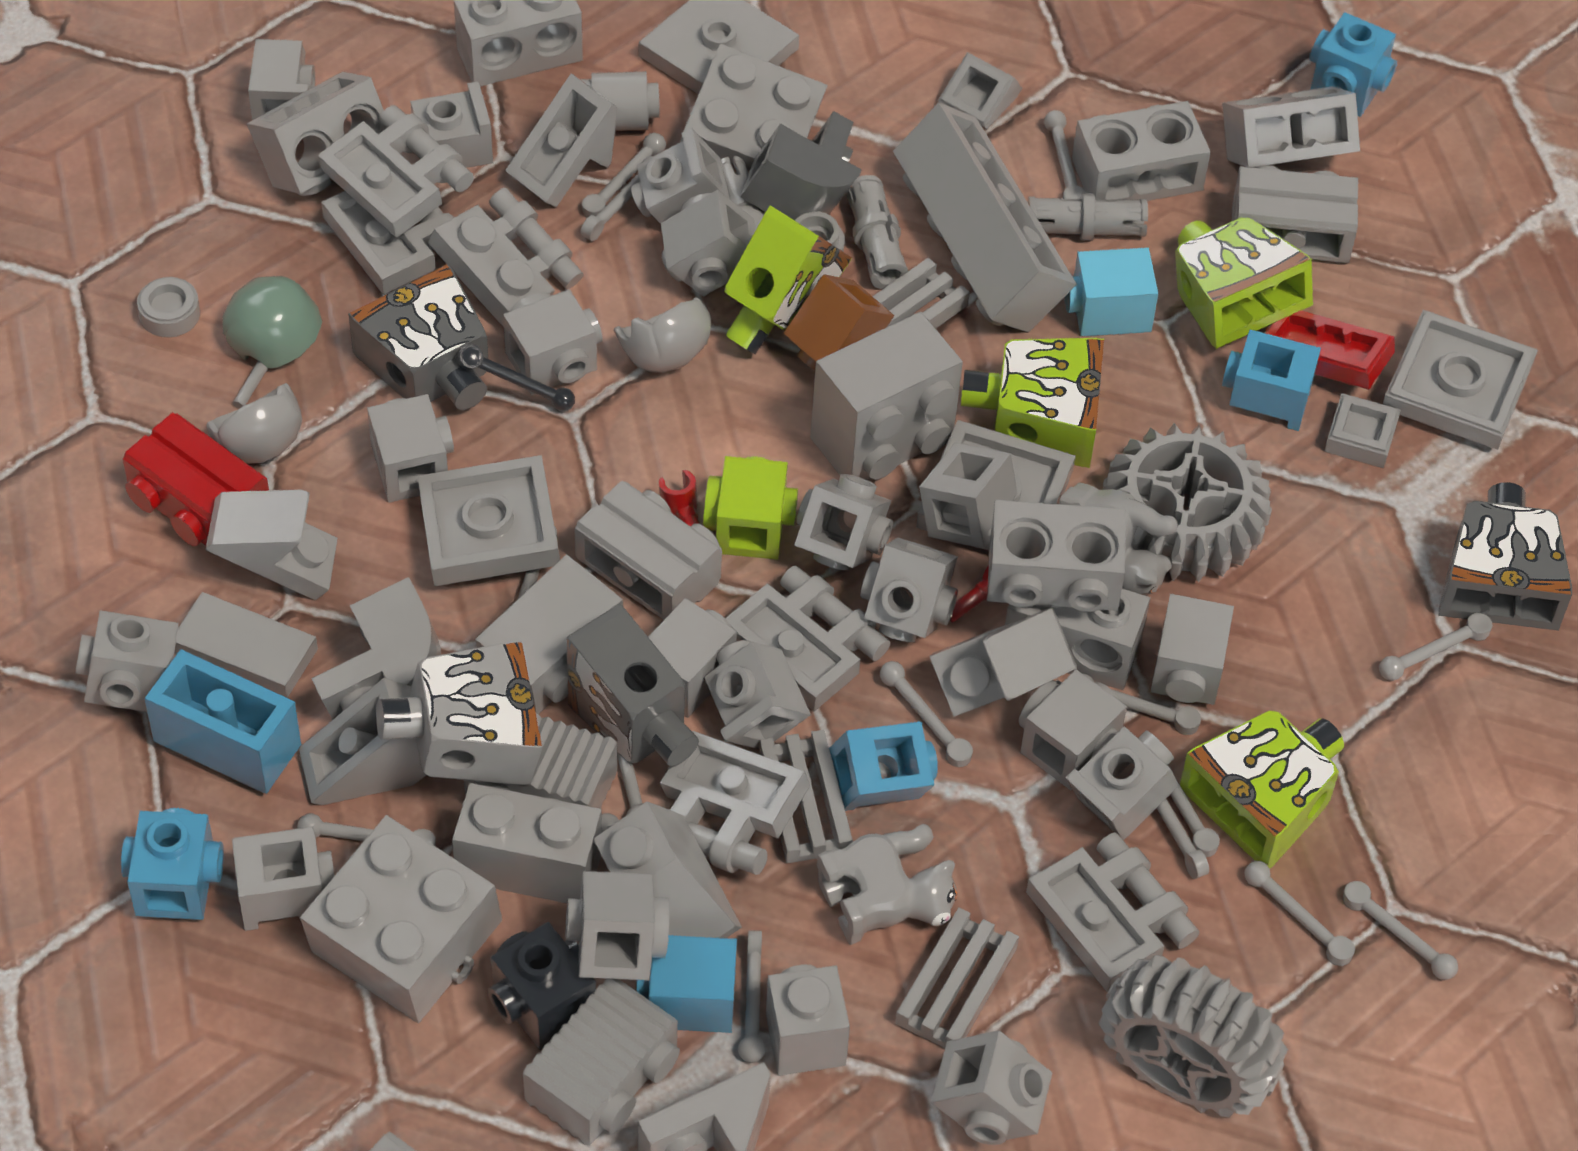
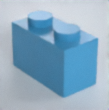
M180 649L144 698L154 742L265 794L269 792L301 746L295 701Z

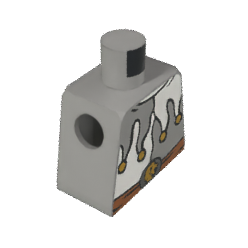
M511 641L426 657L417 663L409 698L378 699L376 720L379 738L381 740L416 738L421 770L428 776L517 785H529L532 783L542 750V743L522 641Z

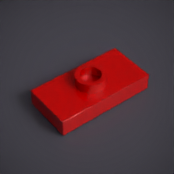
M1302 310L1274 322L1265 332V334L1320 347L1321 350L1315 375L1367 390L1371 388L1395 353V336Z

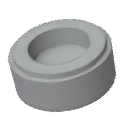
M176 277L156 279L148 283L138 295L137 306L141 324L148 332L156 336L176 337L185 334L197 324L200 318L197 291L189 282Z

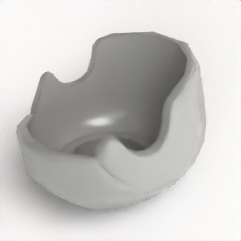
M694 298L691 301L681 302L645 321L641 318H634L631 321V326L625 328L617 326L614 328V332L623 350L634 365L649 372H666L685 366L702 351L710 336L711 317L701 300Z
M285 383L264 397L207 422L206 427L213 440L245 463H262L281 455L296 440L302 424V413L297 398L290 386Z

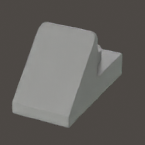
M570 74L505 171L546 203L557 207L589 159L607 168L611 164L618 107L577 76Z
M307 491L221 492L215 498L205 550L313 600H317L330 588L338 538L305 523L310 496Z
M1053 607L934 652L929 656L954 717L1004 697L1006 700L1014 699L1077 668Z
M763 1062L639 1120L638 1151H707L712 1146H714L716 1151H754L769 1106L771 1073L766 1064Z

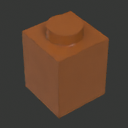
M823 274L784 334L801 348L797 353L798 357L807 366L815 370L817 360L887 328L895 315L854 280Z

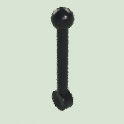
M465 345L457 352L456 360L461 368L473 370L478 367L551 400L553 407L558 411H569L575 404V396L570 389L562 387L556 390L483 357L482 350L476 345Z

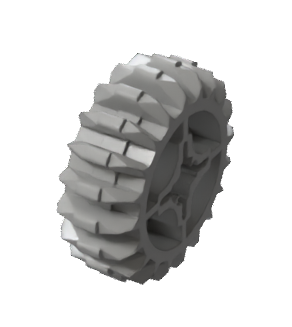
M1173 423L1170 429L1167 430L1166 436L1150 428L1143 437V442L1130 438L1128 445L1124 447L1123 454H1116L1114 460L1110 463L1108 478H1105L1102 490L1124 491L1132 495L1137 501L1153 508L1157 513L1173 516L1177 520L1178 527L1172 535L1158 537L1138 527L1132 541L1134 550H1147L1156 555L1161 554L1171 557L1172 568L1168 571L1172 581L1180 575L1181 571H1190L1199 583L1202 577L1206 575L1207 568L1223 577L1225 572L1230 569L1231 563L1243 566L1245 560L1249 558L1250 551L1257 550L1258 545L1263 541L1265 526L1269 524L1272 511L1270 507L1271 501L1269 500L1271 493L1269 480L1261 478V461L1246 460L1245 444L1233 447L1226 446L1227 441L1224 431L1214 438L1203 436L1200 424L1191 434L1182 433L1177 425ZM1185 493L1189 494L1188 511L1183 509L1185 498L1183 496Z
M1155 955L1151 960L1137 959L1131 968L1125 969L1121 978L1115 979L1106 995L1108 1000L1101 1010L1103 1015L1098 1024L1105 1033L1104 1042L1109 1048L1117 1051L1116 1059L1120 1064L1130 1066L1136 1072V1080L1147 1081L1157 1091L1175 1098L1176 1101L1195 1106L1200 1113L1207 1109H1213L1220 1116L1231 1117L1234 1112L1248 1115L1253 1107H1260L1265 1097L1270 1096L1280 1079L1279 1074L1284 1067L1283 1060L1288 1051L1282 1042L1284 1032L1278 1025L1270 1022L1272 1013L1266 1008L1256 1006L1252 1002L1253 994L1251 992H1241L1231 985L1230 978L1221 979L1211 974L1207 966H1202L1200 969L1191 967L1183 958L1178 957L1174 962H1170L1163 956Z

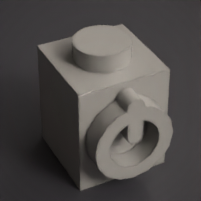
M719 190L689 198L682 205L679 213L661 223L664 250L662 251L664 266L675 280L685 282L702 296L709 294L726 284L755 232L754 218Z
M570 289L555 295L543 292L530 294L516 303L510 312L503 314L505 353L518 373L549 387H554L562 383L575 382L586 374L597 370V344L602 342L601 328L593 311L590 308L582 310Z
M1075 669L1063 682L1051 680L1041 685L1025 704L1019 717V725L1024 728L1020 753L1069 790H1072L1066 777L1074 769L1079 771L1123 728L1127 706L1120 702L1118 696L1108 686L1100 682H1093Z
M583 871L581 898H568L565 932L566 940L578 941L579 977L650 980L652 957L666 958L669 936V898L654 897L652 874Z

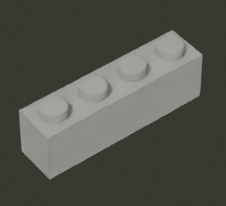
M938 102L893 150L905 171L903 180L908 188L920 197L929 212L927 216L929 225L939 236L944 238L954 255L951 258V262L956 271L969 281L978 297L976 305L981 314L994 325L1002 326L1004 324L1030 332L1077 284L977 118Z

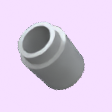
M647 71L591 73V79H581L618 107L615 131L648 130V118H660L659 83H647Z

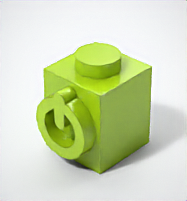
M725 456L723 475H710L708 477L703 526L709 531L716 532V539L720 548H722V554L779 559L782 526H795L798 488L787 487L788 462L772 461L757 456L747 458Z

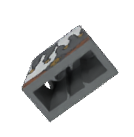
M448 264L348 313L352 352L403 398L407 399L428 394L430 402L446 394L458 409L466 410L477 405L485 396L487 386L480 377L487 371L478 367L473 370H465L458 365L456 356L460 348L473 344L482 350L483 357L488 358L486 332L454 271Z
M1510 482L1493 485L1488 490L1487 502L1474 500L1467 503L1455 540L1439 604L1438 616L1468 619L1474 613H1481L1487 615L1493 623L1559 631L1572 596V584L1558 516L1551 510L1525 507L1526 492L1524 488Z
M620 603L567 637L568 705L596 733L598 732L604 738L611 736L617 742L618 754L628 763H638L656 751L669 766L679 765L693 754L699 744V739L684 723V682Z

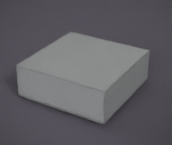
M1342 393L1324 452L1384 468L1401 409Z

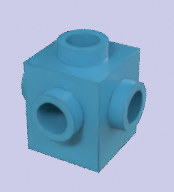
M1344 12L1331 32L1323 29L1313 45L1310 61L1316 63L1311 89L1333 86L1356 93L1357 116L1361 117L1377 92H1384L1393 78L1397 67V60L1390 57L1396 34Z
M169 808L162 812H139L135 837H125L121 855V872L123 877H128L127 882L135 916L204 920L209 883L220 882L224 862L223 842L213 841L208 814H195L182 808Z

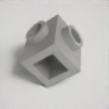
M841 474L839 480L831 479L817 484L813 489L807 491L800 505L797 524L801 525L794 545L813 552V559L826 566L839 570H849V567H856L871 560L873 553L881 555L893 527V520L886 518L892 500L876 495L877 486L874 483L849 474ZM845 511L857 515L853 529L845 524Z
M899 537L886 544L880 564L872 561L863 581L861 598L869 600L864 619L879 623V632L881 634L905 642H915L917 636L926 638L937 629L938 623L947 625L958 596V589L949 586L958 556ZM906 588L912 593L913 598L907 594Z
M100 610L95 637L82 635L75 674L88 675L84 702L147 712L144 698L173 660L179 623Z
M1000 1030L947 1041L931 1103L965 1128V1133L973 1140L989 1145H999L1008 1139L1038 1134L1053 1072L1032 1057L1024 1045L1010 1039Z

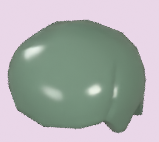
M266 276L250 280L233 294L222 316L223 334L233 350L244 360L251 356L263 363L267 368H278L299 358L316 341L323 323L319 308L308 293L294 280L284 276Z

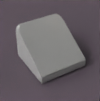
M967 52L938 99V102L975 116L980 125L988 129L1017 98L1022 87L1013 76Z

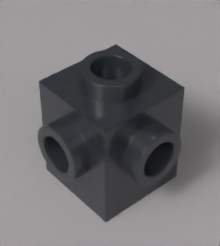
M546 922L530 933L523 931L514 934L499 947L496 954L490 957L493 986L488 988V994L495 1009L508 1024L517 1021L539 1050L551 1042L553 1036L560 1032L562 1026L569 1022L571 1016L576 1014L580 1006L585 1004L588 997L596 991V981L594 978L579 977L578 943L576 941H564L549 922Z

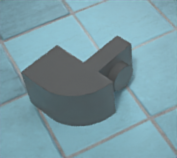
M833 111L812 141L780 123L754 159L740 197L764 211H767L771 205L793 220H796L802 214L814 211L830 215L862 171V169L849 163L853 149L846 145L854 122Z

